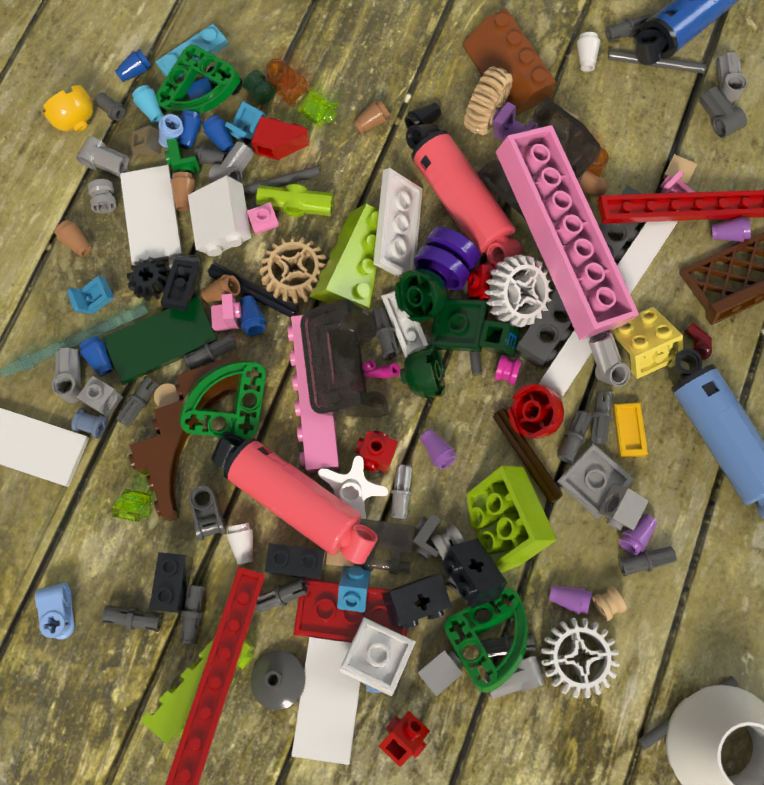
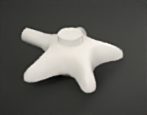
M361 456L354 458L352 469L346 474L337 473L326 468L318 471L320 478L325 480L334 489L333 495L360 513L361 525L366 522V498L388 494L387 488L374 484L365 478Z

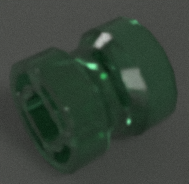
M259 70L250 72L243 81V88L249 94H253L254 100L259 105L267 104L276 94V87L270 81H266L265 75Z

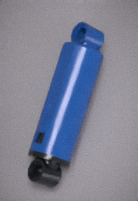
M671 0L641 26V32L636 36L638 62L644 65H651L657 63L660 59L671 58L739 0Z

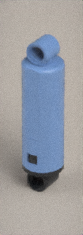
M683 349L676 354L668 365L670 376L680 381L671 388V391L743 504L750 505L757 501V511L761 518L764 519V440L716 366L711 364L701 368L702 358L700 354L693 349ZM680 361L687 362L690 370L684 369Z

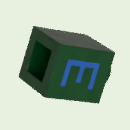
M485 320L479 346L491 353L514 357L520 331L507 323Z

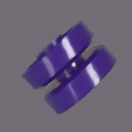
M435 227L425 239L426 246L421 247L414 257V264L417 268L430 269L440 275L447 289L460 290L467 282L469 272L474 270L479 262L481 254L478 248L462 234L449 228Z

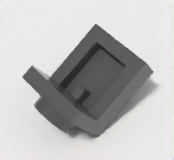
M431 514L428 519L425 517L421 519L415 528L418 534L413 540V545L416 546L414 551L427 560L430 557L436 560L439 555L437 550L427 544L441 522V519L434 514Z

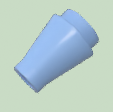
M168 114L159 120L158 142L162 147L168 148L166 140L177 139L182 134L183 124L178 116Z

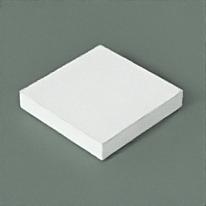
M364 617L339 671L392 696L416 641Z

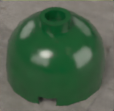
M425 268L410 270L401 275L403 277L395 286V299L400 311H405L410 316L407 317L408 319L422 322L435 317L443 310L447 301V288L440 275Z
M435 344L414 349L408 354L404 362V368L400 370L402 383L407 384L409 390L418 397L436 398L442 397L445 394V385L440 386L441 376L445 377V372L439 350H433L436 346Z

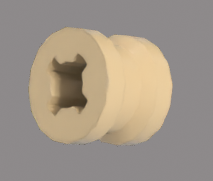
M614 586L608 587L602 595L596 594L592 596V601L597 611L606 622L613 619L614 614L627 611L622 596Z

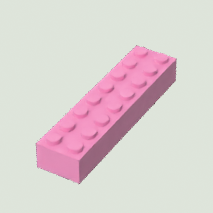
M550 125L508 135L497 149L496 154L579 340L625 325L637 317L639 313L553 126Z

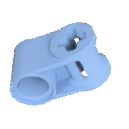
M65 582L36 590L35 603L38 610L41 633L45 637L59 640L70 637L75 629L72 611V595L68 584Z

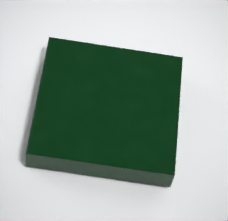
M447 299L443 310L434 317L429 345L435 344L434 350L481 352L482 347L479 346V342L488 315L489 305L486 303L487 300Z

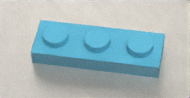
M211 24L157 60L156 65L164 76L167 77L187 46L196 45L214 55L228 45L227 39L214 24ZM193 56V57L191 58V59L196 60L198 63H199V61H200V59H199L198 57H194V56Z

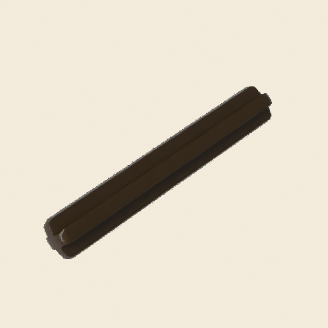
M503 408L497 411L493 419L550 503L559 500L563 493L525 437L514 430L507 410Z

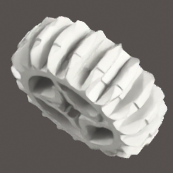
M523 255L506 257L504 262L496 263L497 270L489 271L493 278L485 281L490 285V290L484 292L490 295V299L486 302L488 305L493 306L490 313L497 315L496 319L500 322L512 326L523 327L534 324L536 318H542L541 310L548 311L545 305L546 302L552 301L548 297L549 292L553 291L548 286V283L552 280L546 277L548 269L542 267V262L534 260L531 256ZM519 270H521L522 272L520 273V275L516 276L515 279H513V275ZM526 303V305L521 310L517 311L519 307H522L523 304Z
M576 618L570 619V628L564 621L559 622L562 632L560 633L556 628H551L550 632L555 639L545 637L544 642L551 645L550 649H541L542 654H549V660H541V665H551L552 668L544 673L545 676L550 677L555 674L556 678L551 684L557 687L562 682L561 693L567 694L572 687V697L575 698L579 697L580 689H582L584 698H590V688L596 695L601 694L599 683L603 687L609 688L610 683L605 677L616 678L617 674L611 671L610 667H619L620 665L619 662L612 661L611 656L619 655V650H610L609 646L615 643L614 638L605 641L604 637L608 634V630L602 629L597 633L599 623L593 622L588 628V619L586 618L581 619L579 627ZM580 633L592 638L600 650L591 651L587 649L584 640H581ZM571 635L570 651L565 655L558 656L560 644L567 636ZM578 649L581 650L580 654L593 655V657L582 660L581 666H579V662L574 660L567 661V658L578 655ZM602 659L598 673L589 680L588 675H590L589 667L591 663ZM569 664L573 666L576 675H579L580 683L569 679L562 672L559 665Z

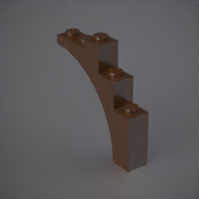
M237 354L178 374L179 384L175 385L180 401L153 410L156 419L152 420L156 433L161 435L130 445L132 454L129 455V461L134 470L137 469L143 475L150 474L146 476L150 490L155 491L157 500L154 501L155 510L159 517L162 516L163 519L169 522L179 519L176 503V473L181 453L190 435L179 424V413L182 403L191 387L208 371L225 363L241 361ZM239 374L229 376L214 384L202 396L196 408L211 409L228 395L236 392ZM191 414V418L186 419L185 422L189 424V427H192L193 423H198L199 420L195 418L194 414Z

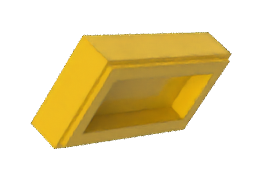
M641 402L614 404L612 408L619 458L647 456L648 450Z

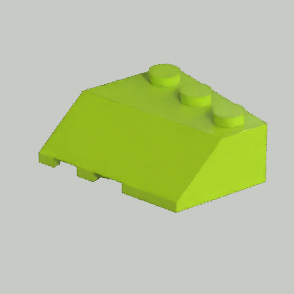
M501 466L466 494L471 527L475 528L476 538L479 539L501 573L522 565L557 540L524 467Z

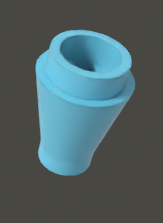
M148 85L140 86L132 93L133 103L153 124L158 123L164 114L158 104L154 90L150 89Z

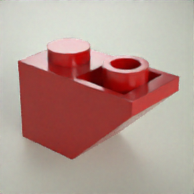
M260 117L251 142L256 155L279 160L308 146L310 139L308 128H304L300 124L281 122L273 117Z

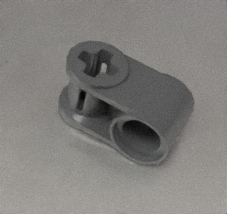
M204 485L195 487L190 493L189 501L199 541H203L205 537L217 533L227 534V526L217 493ZM208 492L210 494L209 503L205 506H200L198 503L199 496Z

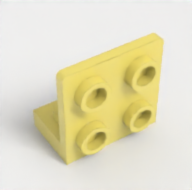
M654 307L640 312L637 317L625 325L609 330L613 337L630 354L631 372L637 379L669 365L676 354L683 350V335Z

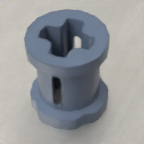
M79 408L72 419V430H82L91 433L92 437L99 439L105 432L108 420L106 416L101 415L98 417L87 413V410L84 408Z

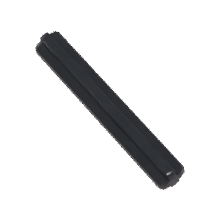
M212 263L208 269L209 276L216 280L223 275L236 277L240 284L241 293L253 296L255 300L290 318L291 316H296L299 311V306L288 300L285 302L282 296L275 298L273 296L274 292H268L266 288L217 263Z

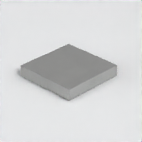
M592 443L556 483L598 520L602 516L598 512L612 485L616 484L627 488L635 479L597 445Z

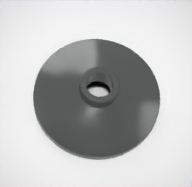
M278 650L265 654L257 661L251 674L253 695L261 705L268 709L282 710L289 708L299 700L305 688L306 676L303 665L296 656L286 651ZM274 674L278 677L276 685L271 683V677Z

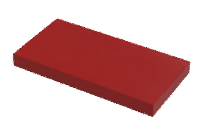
M305 579V583L302 584L308 585L309 594L298 599L293 635L352 643L365 617L407 637V629L403 630L402 626H392L381 594L391 589L368 587L365 612H356L337 608L339 583Z

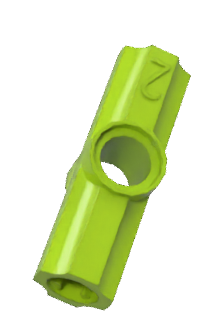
M290 184L286 188L259 185L257 189V207L271 202L273 210L283 211V213L292 217H302L304 213L331 216L333 212V193L308 191L304 186Z

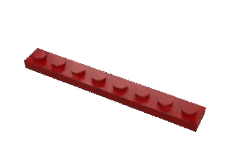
M764 190L601 195L597 200L602 224L735 219L742 216L743 218L764 217Z
M238 566L165 785H199L266 574Z

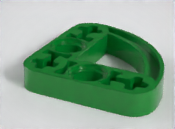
M189 45L182 51L157 91L156 98L158 104L172 114L181 115V112L184 110L202 114L224 102L239 85L241 76L231 64L196 45ZM193 56H194V57H198V58L200 59V61H199V63H198L196 60L191 59V58H192ZM215 62V68L211 72H206L207 66ZM222 72H224L226 75L231 77L229 79L224 78L221 74ZM185 73L184 80L181 83H177L178 76ZM198 74L217 84L212 91L200 98L182 101Z
M242 360L225 363L208 371L191 387L182 403L179 413L181 428L186 433L221 437L224 432H232L243 439L253 437L257 432L266 379L264 367L255 361ZM253 367L259 372L258 376H254L252 384L257 386L256 390L251 387H244V384L250 386L251 378L246 373L247 371H252ZM239 374L233 412L196 408L202 396L214 384L224 378ZM247 393L255 395V403L250 407H245L242 404V398ZM241 410L253 413V415L247 414V422L251 426L246 428L245 432L238 427L239 424H244L245 415L240 413ZM191 414H194L196 419L205 421L206 429H203L204 425L202 423H193L192 427H189L185 420L190 419ZM218 416L224 417L226 424L223 429L214 430L211 426L212 420Z
M504 588L500 598L472 609L469 606L449 617L444 626L446 635L472 683L482 693L492 692L503 685L519 667L527 648L528 622L526 612L518 593L511 588ZM507 598L509 601H512V606L508 607L506 604H503L502 600ZM492 604H495L496 609L498 608L499 613L496 615ZM480 610H487L491 614L487 621L479 622L475 619L476 613ZM515 616V636L511 649L501 664L495 668L477 636ZM455 625H458L460 628L462 627L466 638L462 642L458 633L454 631L453 627ZM471 646L479 649L478 656L472 660L463 656L465 649ZM480 665H482L485 673L490 675L488 683L480 680L481 676L477 669Z

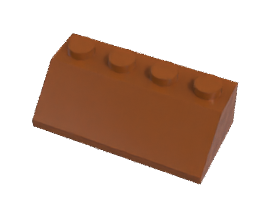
M507 8L485 18L464 41L463 47L482 77L484 72L493 66L502 68L507 73L512 74V87L506 103L509 102L516 106V116L552 99L556 81Z

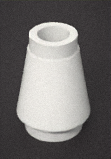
M582 33L576 42L580 69L582 71L589 72L595 69L601 43L597 33Z
M249 523L227 527L228 534L226 536L237 565L253 562V529H250Z

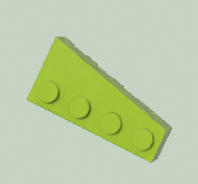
M365 204L349 213L338 236L339 240L335 248L331 250L328 256L330 259L325 269H322L318 277L320 280L316 288H313L310 297L352 314L370 307L377 266L373 262L379 209Z
M214 639L199 654L201 661L198 664L196 662L192 663L180 675L179 681L181 684L178 687L175 685L159 699L160 708L154 714L147 712L140 720L166 745L181 739ZM246 639L236 671L239 668L245 669L254 658L251 653L255 647Z

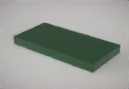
M196 296L191 299L188 311L164 310L103 337V341L120 382L124 385L185 358L184 355L205 346L204 343L211 344L217 341V337L200 299Z

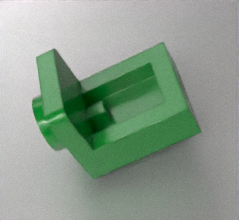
M176 138L166 140L168 150L165 151L168 165H172L175 173L188 172L194 175L201 172L195 156L183 158L182 150Z

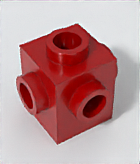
M482 264L469 274L467 280V299L487 301L490 299V295L484 293L490 290V285L485 281L493 278L489 271L497 270L494 264Z
M367 431L365 439L359 438L354 453L362 457L365 470L371 472L379 470L388 473L399 441L390 439L386 433L381 431Z
M408 710L401 719L395 716L385 728L388 735L378 747L401 767L411 756L417 758L427 744L423 740L430 730Z

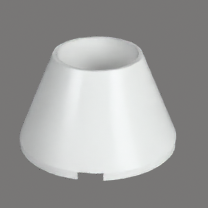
M728 685L706 686L700 688L701 690L695 692L690 697L684 698L673 712L666 733L668 761L680 784L764 785V703L748 691ZM745 726L750 733L753 743L752 757L746 768L740 773L726 776L721 764L722 745L726 737L733 730Z

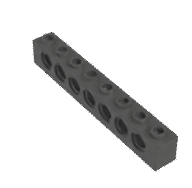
M627 185L621 195L642 193ZM601 222L599 228L616 263L619 264L627 250L623 248L626 243L632 244L640 231L636 229L640 223L645 225L646 222L602 224ZM609 236H615L619 241H613ZM557 289L550 297L552 301L545 304L548 311L541 310L542 318L535 319L534 324L529 327L515 351L516 354L540 369L543 368L546 362L551 365L559 352L555 348L560 342L565 344L573 330L569 329L572 322ZM561 314L566 320L558 321L554 315ZM547 334L552 338V341L545 342L540 338V335Z

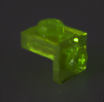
M312 88L296 110L320 128L326 122L330 124L336 117L338 112L335 109L339 102L335 100L331 104Z
M125 488L112 507V517L138 523L142 517L149 518L151 515V494Z

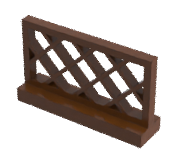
M764 232L680 270L679 274L707 312L706 319L711 326L764 301V279L756 280L749 278L751 270L764 272V265L753 263L755 255L764 257V250L757 248V244L764 241ZM742 251L750 253L751 257L749 262L735 259V254ZM719 261L729 264L727 272L712 269L713 263ZM732 265L747 268L746 276L730 273ZM696 271L707 274L705 283L694 280L690 274ZM710 275L724 278L723 287L708 284ZM728 280L743 283L742 289L736 291L726 288ZM706 290L721 293L720 299L710 303L705 296Z

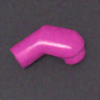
M368 360L362 364L363 374L368 378H391L400 374V367L396 363L376 367L374 360Z

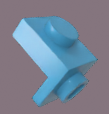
M242 101L233 122L227 121L225 126L232 130L230 134L237 139L243 141L244 138L252 140L260 117H265L266 113Z
M97 276L82 289L71 287L67 290L72 307L76 312L93 315L114 299L106 278L102 276Z
M343 567L338 591V609L365 612L371 570L360 567Z

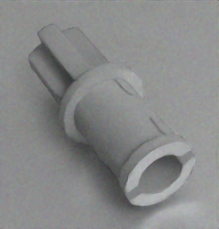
M397 465L394 490H391L393 501L390 518L407 520L409 496H412V492H410L412 468L408 465Z

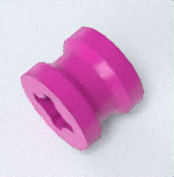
M501 355L494 380L500 381L503 379L507 380L509 384L515 385L522 360H509L507 356Z

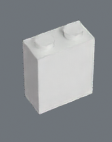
M226 175L188 195L196 250L206 253L208 256H218L223 251L231 247H238L242 242L251 239L242 183Z

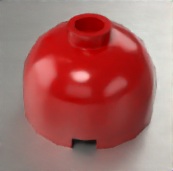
M529 384L523 386L514 394L512 399L515 400L512 407H509L508 414L510 423L517 433L525 437L541 439L551 436L559 429L563 422L565 411L563 402L556 392L546 386Z

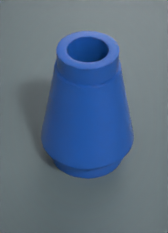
M139 49L136 52L133 50L114 71L124 83L147 72V68L152 65Z
M184 110L178 116L183 124V132L178 137V143L180 148L190 150L193 148L202 121L198 113Z
M218 115L212 116L203 123L204 134L222 152L227 154L235 144L228 128L225 126V120L221 119Z
M253 296L243 297L240 300L241 328L249 336L259 335L265 331L267 321Z
M98 336L88 338L79 345L81 349L80 354L99 377L113 371L104 341L99 340Z

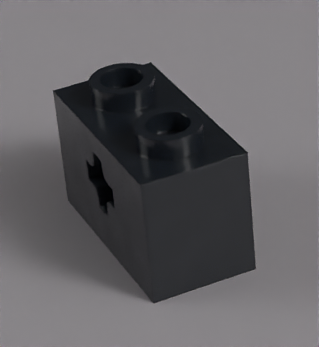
M478 538L451 546L443 561L446 573L451 576L458 587L461 597L467 601L471 609L499 599L508 583Z
M269 543L265 572L270 575L293 578L302 577L323 581L327 553L325 550Z
M158 552L149 605L150 610L181 614L185 606L193 558L182 554Z
M441 574L429 575L381 593L392 626H402L403 630L419 625L418 619L427 616L428 620L443 616V610L452 607ZM420 598L421 603L415 607L414 602Z

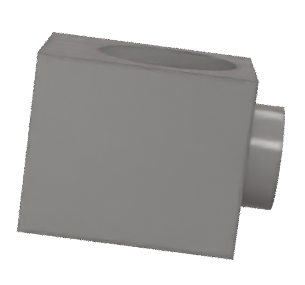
M94 376L90 378L77 396L84 404L99 414L106 416L107 419L123 398L114 388Z
M613 484L598 513L608 518L606 521L608 525L620 531L622 527L634 530L649 500L629 488Z
M443 650L417 673L435 696H438L463 674L459 669L462 663L452 651L447 654Z

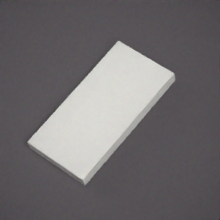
M169 165L120 173L132 264L135 266L139 265V258L147 262L148 258L151 257L156 262L158 260H169V256H173L174 253H177V256H182L183 251L177 210L175 209L170 182L172 176Z
M388 168L383 170L373 264L402 278L403 276L401 275L416 268L414 257L417 254L423 189L396 171Z
M0 408V465L69 488L89 438L85 435Z
M309 637L304 669L306 682L300 697L292 757L350 764L361 681L340 672L339 669L351 643Z

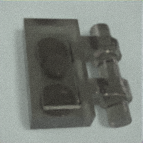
M361 519L360 524L372 529L378 536V540L365 563H354V566L365 567L366 571H373V569L387 570L389 574L398 575V572L409 573L410 562L400 561V553H412L415 526ZM376 550L391 551V560L375 558Z

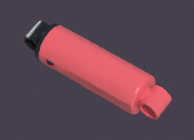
M434 123L410 126L406 132V141L413 150L411 159L463 235L478 248L481 256H487L488 262L496 267V263L504 262L506 257L523 255L521 244L512 238L516 231L515 226L446 130H439L438 126Z
M232 432L222 433L211 455V459L216 465L225 468L223 476L330 555L338 554L341 551L347 560L355 564L365 563L378 540V536L372 529L360 524L361 515L359 512L256 439L249 438L244 440L241 436Z

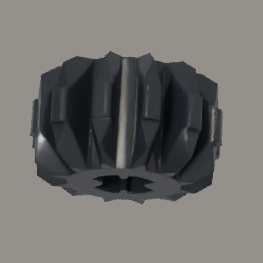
M149 257L147 262H144L143 259L139 258V265H131L133 272L127 273V279L130 281L127 283L131 291H134V295L137 298L143 297L145 301L149 302L151 297L154 296L155 299L159 300V293L164 292L170 271L164 267V263L160 260L155 262L153 258Z

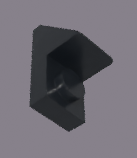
M174 259L160 301L162 308L188 311L191 299L198 296L200 264L198 262Z

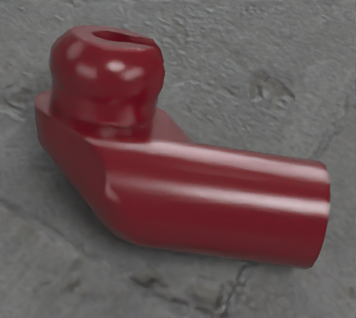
M693 322L684 332L694 340V350L700 354L702 360H705L712 353V338Z

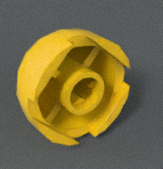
M75 85L71 87L72 92L66 94L62 90L43 105L45 109L42 110L43 115L53 127L60 131L71 132L75 130L76 133L85 130L89 126L87 122L93 114V103L89 94L83 86Z

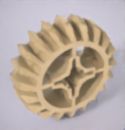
M494 66L484 72L483 77L480 78L478 85H476L464 116V126L471 132L483 136L493 128V117L498 109L502 110L510 94L513 82L512 74Z
M292 236L290 242L286 243V240L282 238L281 245L278 246L273 243V251L266 250L265 255L267 258L261 259V265L263 266L260 268V275L263 276L261 279L262 284L267 286L266 290L268 292H274L273 296L275 298L282 296L285 302L291 298L295 304H298L299 298H303V301L307 303V296L311 294L313 288H316L320 280L318 277L322 269H325L327 265V258L325 255H322L320 247L315 248L313 241L306 244L305 238L302 237L299 242H296L295 237ZM308 260L315 265L312 275L306 269V262ZM277 266L283 272L280 282L274 277Z

